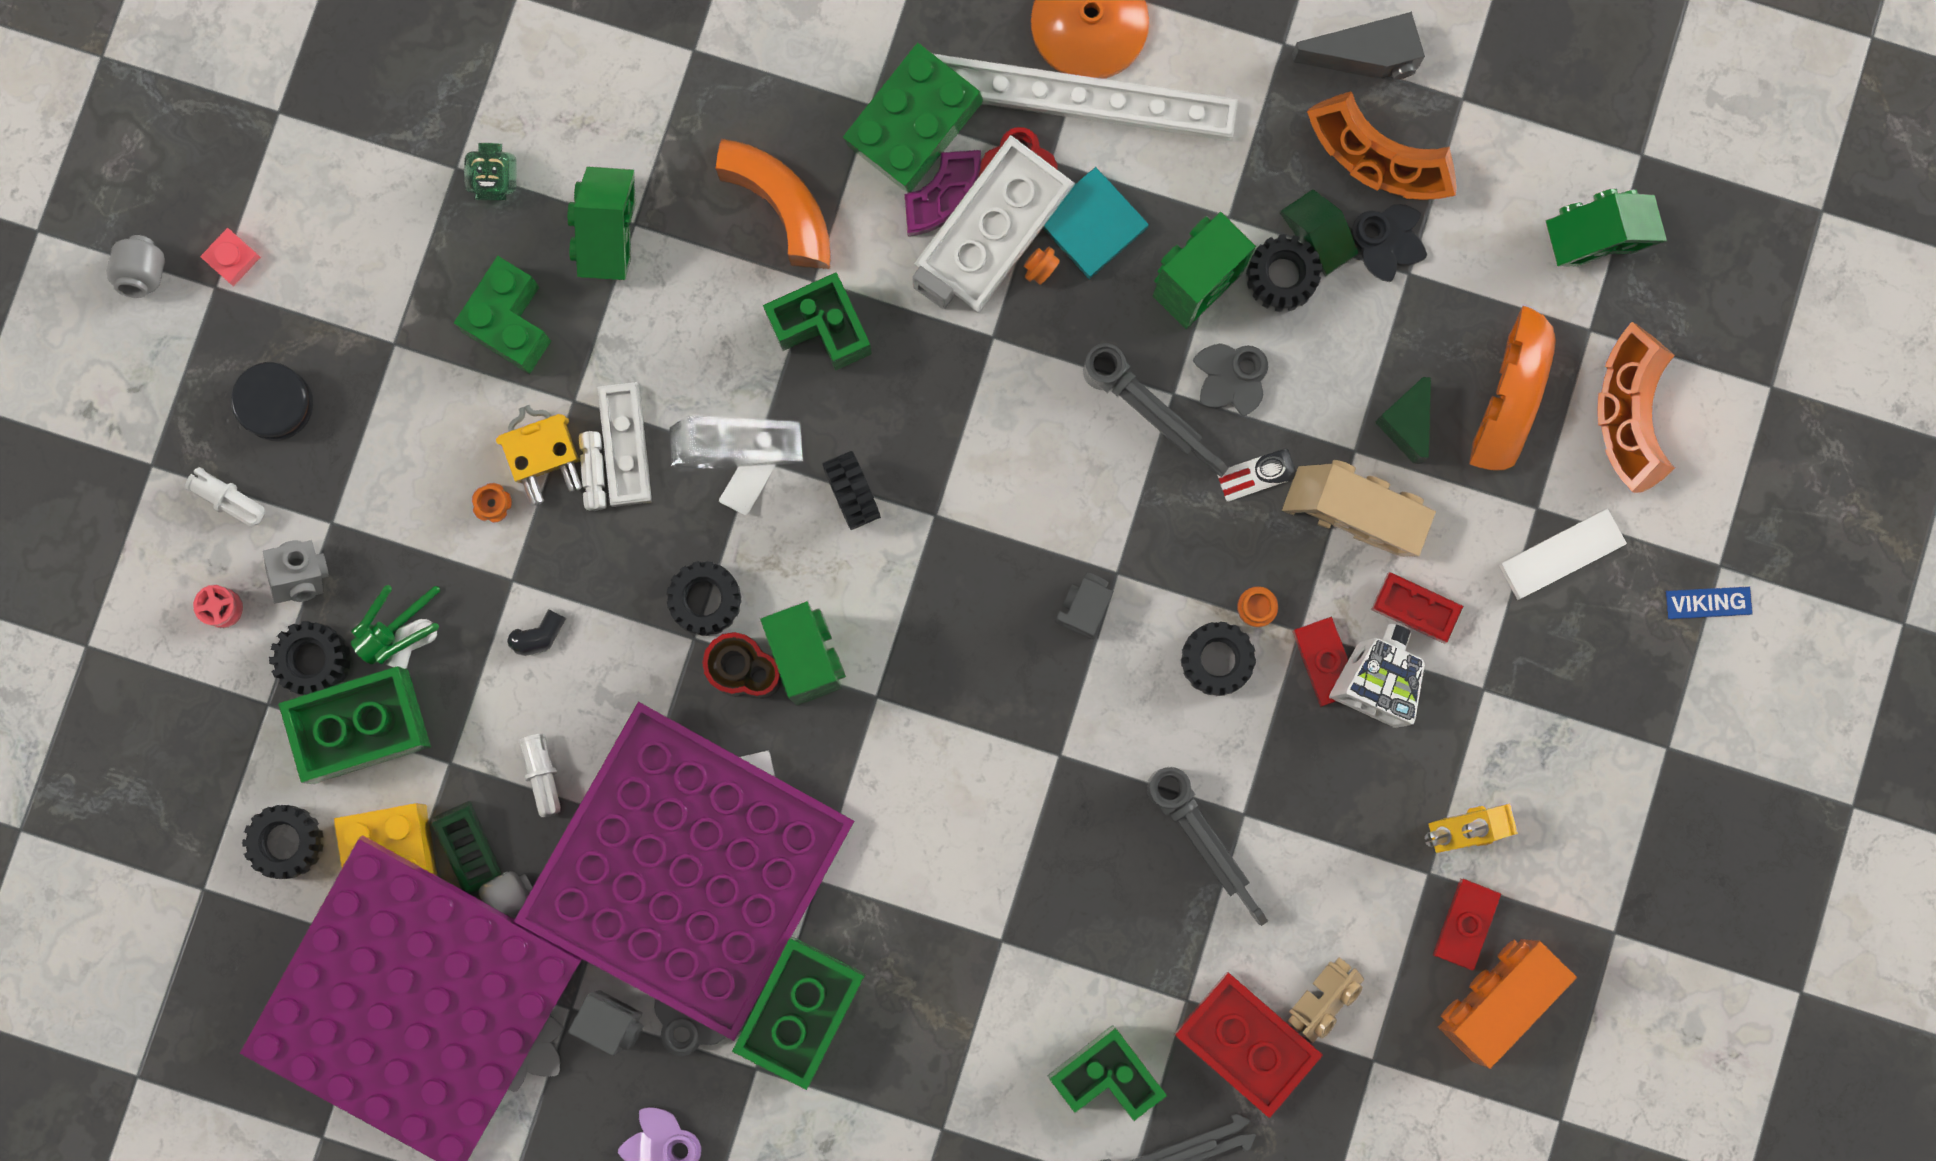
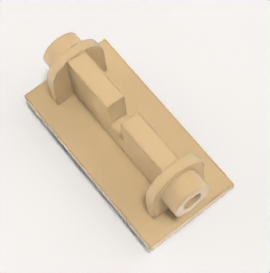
M1339 957L1334 963L1330 961L1312 983L1324 993L1321 998L1318 999L1307 990L1289 1011L1292 1016L1287 1022L1299 1032L1306 1026L1302 1033L1312 1043L1318 1037L1324 1038L1329 1034L1337 1021L1335 1015L1344 1004L1350 1006L1363 989L1360 984L1364 981V978L1355 968L1348 975L1347 973L1352 967Z

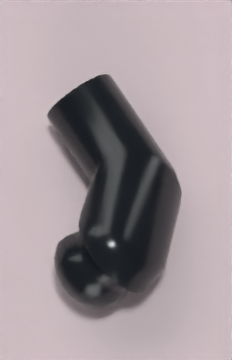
M548 609L538 628L524 631L521 629L513 630L507 639L508 646L516 654L522 656L545 652L552 646L566 618Z

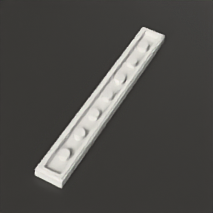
M933 54L981 92L982 104L1231 141L1233 138L1238 99Z

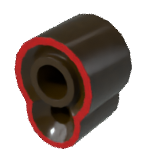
M736 632L722 634L712 640L705 650L702 661L704 674L712 686L726 695L734 697L749 695L754 698L764 699L774 695L781 687L782 678L775 660L764 653L761 647L745 634Z

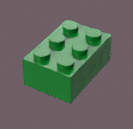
M917 42L844 134L843 139L848 147L906 193H911L941 156V153L945 151L983 103V98L977 88Z
M1222 212L1212 220L1208 216L1204 217L1190 232L1191 237L1183 249L1178 244L1174 246L1161 260L1163 265L1158 269L1159 275L1154 280L1157 285L1153 297L1185 329H1188L1242 276L1256 248V245Z
M806 601L760 618L787 695L796 706L842 689L839 680L845 678L846 675L834 647L827 649L825 641L831 640L832 637L820 608L812 610L810 604Z
M399 666L278 703L301 783L316 784L431 748L409 670Z
M795 937L789 938L732 1052L807 1090L866 974Z

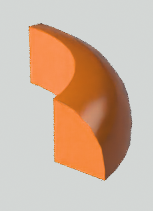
M1352 91L1324 100L1308 109L1307 113L1311 125L1330 156L1333 155L1350 172L1352 177L1377 191L1381 189L1393 194L1403 195V198L1441 199L1456 195V176L1450 147L1418 149L1390 140L1378 132L1365 119L1354 99Z
M721 139L716 161V171L719 180L747 188L761 198L766 199L773 206L787 232L790 265L830 269L831 251L826 222L818 203L805 183L789 167L765 151L737 141Z
M1522 306L1508 336L1499 372L1502 375L1496 391L1500 398L1492 396L1480 427L1472 442L1470 465L1488 470H1506L1514 466L1538 412L1550 373L1556 338L1553 326L1545 316L1529 307Z
M1631 322L1614 345L1605 364L1607 371L1603 380L1602 391L1598 392L1597 414L1598 425L1601 426L1604 443L1607 448L1605 452L1612 467L1632 492L1639 493L1652 488L1675 469L1658 444L1652 420L1653 399L1658 381L1675 355L1643 328Z

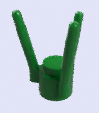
M385 585L362 621L351 630L355 636L351 640V646L358 656L371 665L377 661L383 664L392 655L437 631L439 625L432 623L397 643L391 644L395 640L393 633L440 592L438 586L432 587L388 626L381 622L372 625V621L392 591L390 585Z

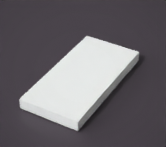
M1010 135L914 264L918 268L920 266L924 267L952 287L955 296L979 313L1075 183Z

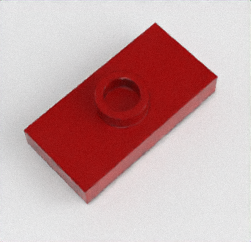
M1389 572L1384 579L1371 610L1446 644L1464 606Z
M1331 616L1292 631L1320 707L1336 702V700L1329 698V695L1348 662Z
M1460 879L1433 956L1474 971L1502 893L1471 881Z

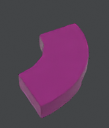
M981 150L941 153L940 167L933 180L922 189L905 194L908 236L928 233L944 225L978 179Z

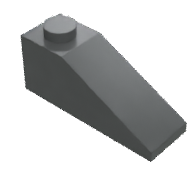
M1412 12L1299 41L1292 52V58L1296 63L1378 79L1392 76L1394 80H1400L1416 73V69L1419 68L1425 58V54Z

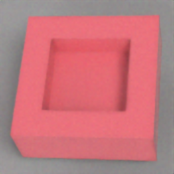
M229 228L200 256L232 286L261 258Z

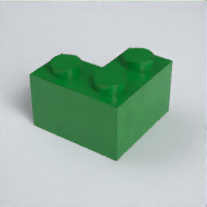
M587 166L582 182L576 181L574 202H569L567 219L568 226H574L575 237H571L569 255L570 261H576L577 277L626 280L631 262L630 223L636 205L634 169Z
M1617 189L1601 191L1593 195V202L1585 205L1581 202L1566 205L1559 209L1560 215L1545 220L1557 266L1578 267L1610 254H1633L1667 241L1655 195L1638 194L1637 190H1629L1618 193Z
M497 256L459 313L454 324L463 334L528 374L532 372L551 343V340L543 330L521 317L538 291V284L532 276Z
M837 272L763 305L766 317L782 351L819 335L835 371L872 354L869 340Z
M1114 1025L1110 1026L1048 1074L1049 1080L1074 1113L1109 1088L1132 1120L1135 1121L1167 1096Z

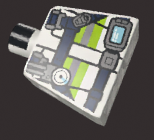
M1388 624L1383 640L1372 638L1359 642L1335 683L1329 698L1394 728L1413 725L1416 718L1425 664L1421 658L1405 651L1411 631L1400 625Z

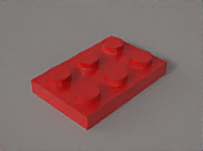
M1229 972L1224 974L1174 1033L1180 1041L1269 1119L1323 1056Z

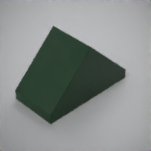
M1314 189L1280 211L1281 216L1294 234L1300 237L1299 241L1302 244L1306 241L1309 242L1312 253L1317 251L1319 255L1317 262L1322 264L1321 272L1325 277L1359 254L1343 212Z
M1431 377L1421 378L1375 421L1414 464H1422L1429 458Z

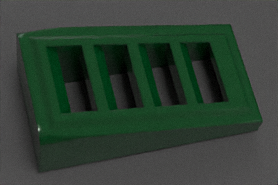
M470 801L432 818V827L464 892L468 894L479 891L483 884L502 875ZM466 818L468 825L450 833L448 832L447 826ZM473 833L475 840L455 848L454 841ZM478 849L481 850L483 855L462 864L460 857ZM484 864L488 865L489 871L468 879L467 872Z

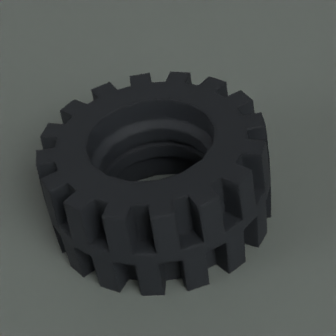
M709 561L692 562V565H685L677 575L674 574L672 577L671 585L666 593L668 595L667 606L675 622L686 631L702 636L723 632L722 630L726 627L729 628L733 624L735 617H738L741 603L740 588L733 575L721 565ZM700 582L715 584L721 593V603L718 609L709 615L693 613L687 603L690 589Z
M1211 622L1199 627L1188 637L1182 649L1181 666L1183 667L1185 678L1190 681L1195 689L1207 695L1223 696L1239 690L1250 679L1256 665L1255 648L1249 640L1250 637L1247 633H1243L1240 627L1227 624V622ZM1212 642L1227 644L1235 654L1234 667L1224 676L1212 675L1202 665L1201 655L1203 649Z
M290 805L267 807L262 809L260 814H255L251 818L253 821L251 825H246L244 833H247L246 839H242V847H246L247 850L244 855L246 860L251 861V867L255 871L261 872L263 876L275 879L295 878L311 870L310 867L320 859L317 856L319 852L323 851L324 844H321V838L324 837L323 832L319 830L317 826L319 822L316 818H312L305 809ZM286 824L296 830L300 842L296 853L290 858L282 860L277 859L270 853L267 841L272 829Z

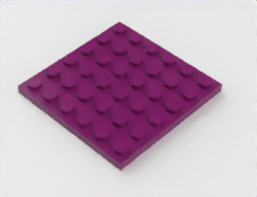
M638 701L514 922L735 1041L775 968L789 938L792 937L855 821Z
M362 835L358 838L239 1054L435 1161H468L574 974L581 958L520 926L510 916Z

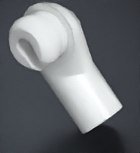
M418 619L400 627L395 633V640L392 645L431 625L432 622L427 619ZM437 631L392 655L387 660L386 665L392 667L399 666L406 669L411 651L434 641Z

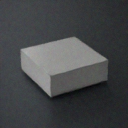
M919 267L912 277L913 288L942 309L946 308L953 299V288L924 267Z

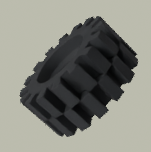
M1286 234L1279 235L1277 239L1270 237L1266 239L1263 245L1260 244L1251 257L1246 276H1248L1247 286L1248 289L1252 288L1254 292L1253 298L1256 301L1258 299L1262 300V306L1267 309L1269 306H1273L1277 312H1282L1284 308H1288V311L1295 310L1297 306H1303L1307 303L1320 283L1321 277L1319 276L1322 271V264L1317 262L1319 255L1317 251L1311 252V244L1309 242L1300 243V237L1293 235L1291 239L1286 238ZM1287 259L1293 262L1299 271L1297 283L1286 288L1275 285L1269 277V266L1274 261Z
M853 451L822 463L833 494L850 530L881 518L868 482Z
M302 621L300 625L292 624L288 626L289 630L287 632L281 631L277 635L280 639L277 644L272 643L270 650L274 651V657H269V664L274 665L275 670L271 672L275 678L280 680L279 684L283 688L289 689L290 692L307 695L336 686L339 680H345L347 676L343 674L345 668L350 669L351 661L347 660V655H350L349 647L343 644L345 642L344 638L337 634L334 629L323 624ZM314 643L322 648L325 662L317 673L305 675L296 666V654L304 645Z

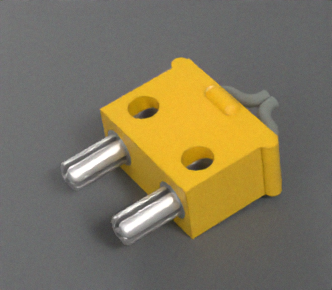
M530 405L519 408V416L510 422L509 432L499 435L496 438V442L503 447L514 481L523 483L530 505L537 506V502L529 480L536 499L541 504L544 502L536 477L557 469H561L568 491L575 492L566 466L570 470L576 489L580 490L582 485L574 463L580 461L567 428L569 419L562 414L551 416L546 410H532ZM526 412L531 416L546 417V419L514 430L516 424L525 418ZM566 445V453L558 456L556 453L558 446ZM527 458L528 466L524 470H520L518 466L519 461Z
M1510 804L1487 809L1484 806L1469 808L1465 814L1428 823L1430 832L1425 835V839L1432 838V840L1425 843L1430 847L1434 846L1435 852L1440 853L1473 845L1484 846L1492 844L1493 841L1516 835L1518 832Z

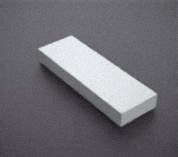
M638 382L599 386L598 396L610 505L618 507L651 503L652 496Z
M1607 508L1499 564V567L1517 600H1520L1627 543Z

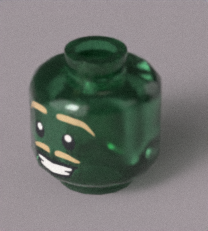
M478 143V151H471L464 157L465 189L474 194V200L506 201V194H511L516 190V157L512 153L502 152V144Z

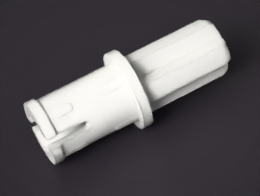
M201 467L194 470L198 478L192 474L188 477L185 484L186 490L197 494L213 504L215 511H225L249 527L258 525L265 514L264 507L238 492L235 484H225Z
M534 734L521 738L519 744L527 770V775L524 778L525 781H531L538 813L541 817L555 815L561 809L553 775L557 774V769L552 768L545 734Z

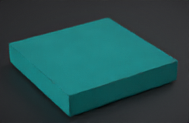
M1095 167L1073 186L1042 229L1090 280L1148 229L1149 224L1099 169Z

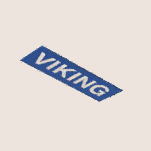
M1750 587L1666 591L1668 619L1753 615Z

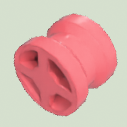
M208 585L202 588L196 594L193 602L197 618L205 624L218 628H228L234 625L240 619L243 612V603L240 596L233 590L219 585ZM224 606H227V607H225L224 611L222 612V616H221V613H220L221 610L223 609Z

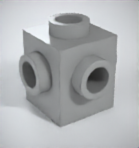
M292 540L281 544L277 548L263 550L265 570L274 604L290 600L304 602L312 599L315 595L323 593L322 578L329 577L327 564L323 553H315L312 540L305 542Z

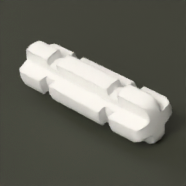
M596 431L583 432L579 435V448L583 451V454L580 455L582 487L586 489V492L583 493L584 507L589 511L602 510L607 506L606 493L602 490L605 487L604 460L602 453H600V450L603 449L602 436Z

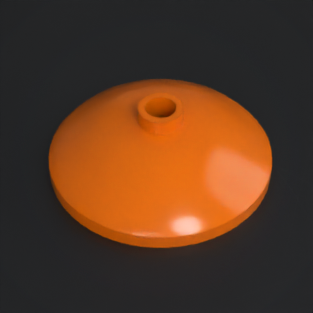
M1035 0L1031 13V31L1034 43L1041 56L1050 66L1060 73L1099 79L1112 77L1130 66L1141 53L1149 29V13L1145 0ZM1088 8H1094L1099 14L1094 18H1090L1085 15L1084 11Z

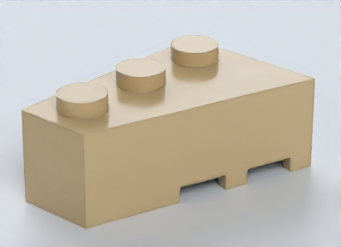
M1333 460L1332 464L1298 466L1282 508L1283 512L1291 515L1305 512L1319 519L1317 525L1330 529L1331 525L1353 534V538L1400 557L1420 556L1436 511L1423 505V498L1408 492H1401L1400 494L1389 490L1390 483L1373 476H1367L1365 479L1355 474L1356 468L1339 460Z

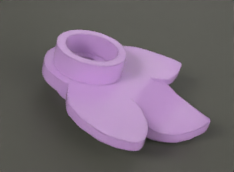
M652 1107L643 1108L639 1111V1121L643 1132L630 1137L618 1149V1154L624 1161H699L701 1156V1145L698 1138L687 1130H681L673 1114L666 1110ZM683 1143L687 1146L688 1155L685 1158L675 1156L673 1152L675 1144Z

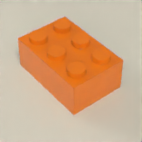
M1521 939L1519 942L1516 940L1509 942L1498 954L1497 957L1501 961L1493 970L1489 972L1485 969L1478 974L1469 985L1472 992L1462 1002L1459 999L1453 1001L1441 1014L1444 1021L1438 1028L1473 1063L1491 1069L1577 978L1541 941Z

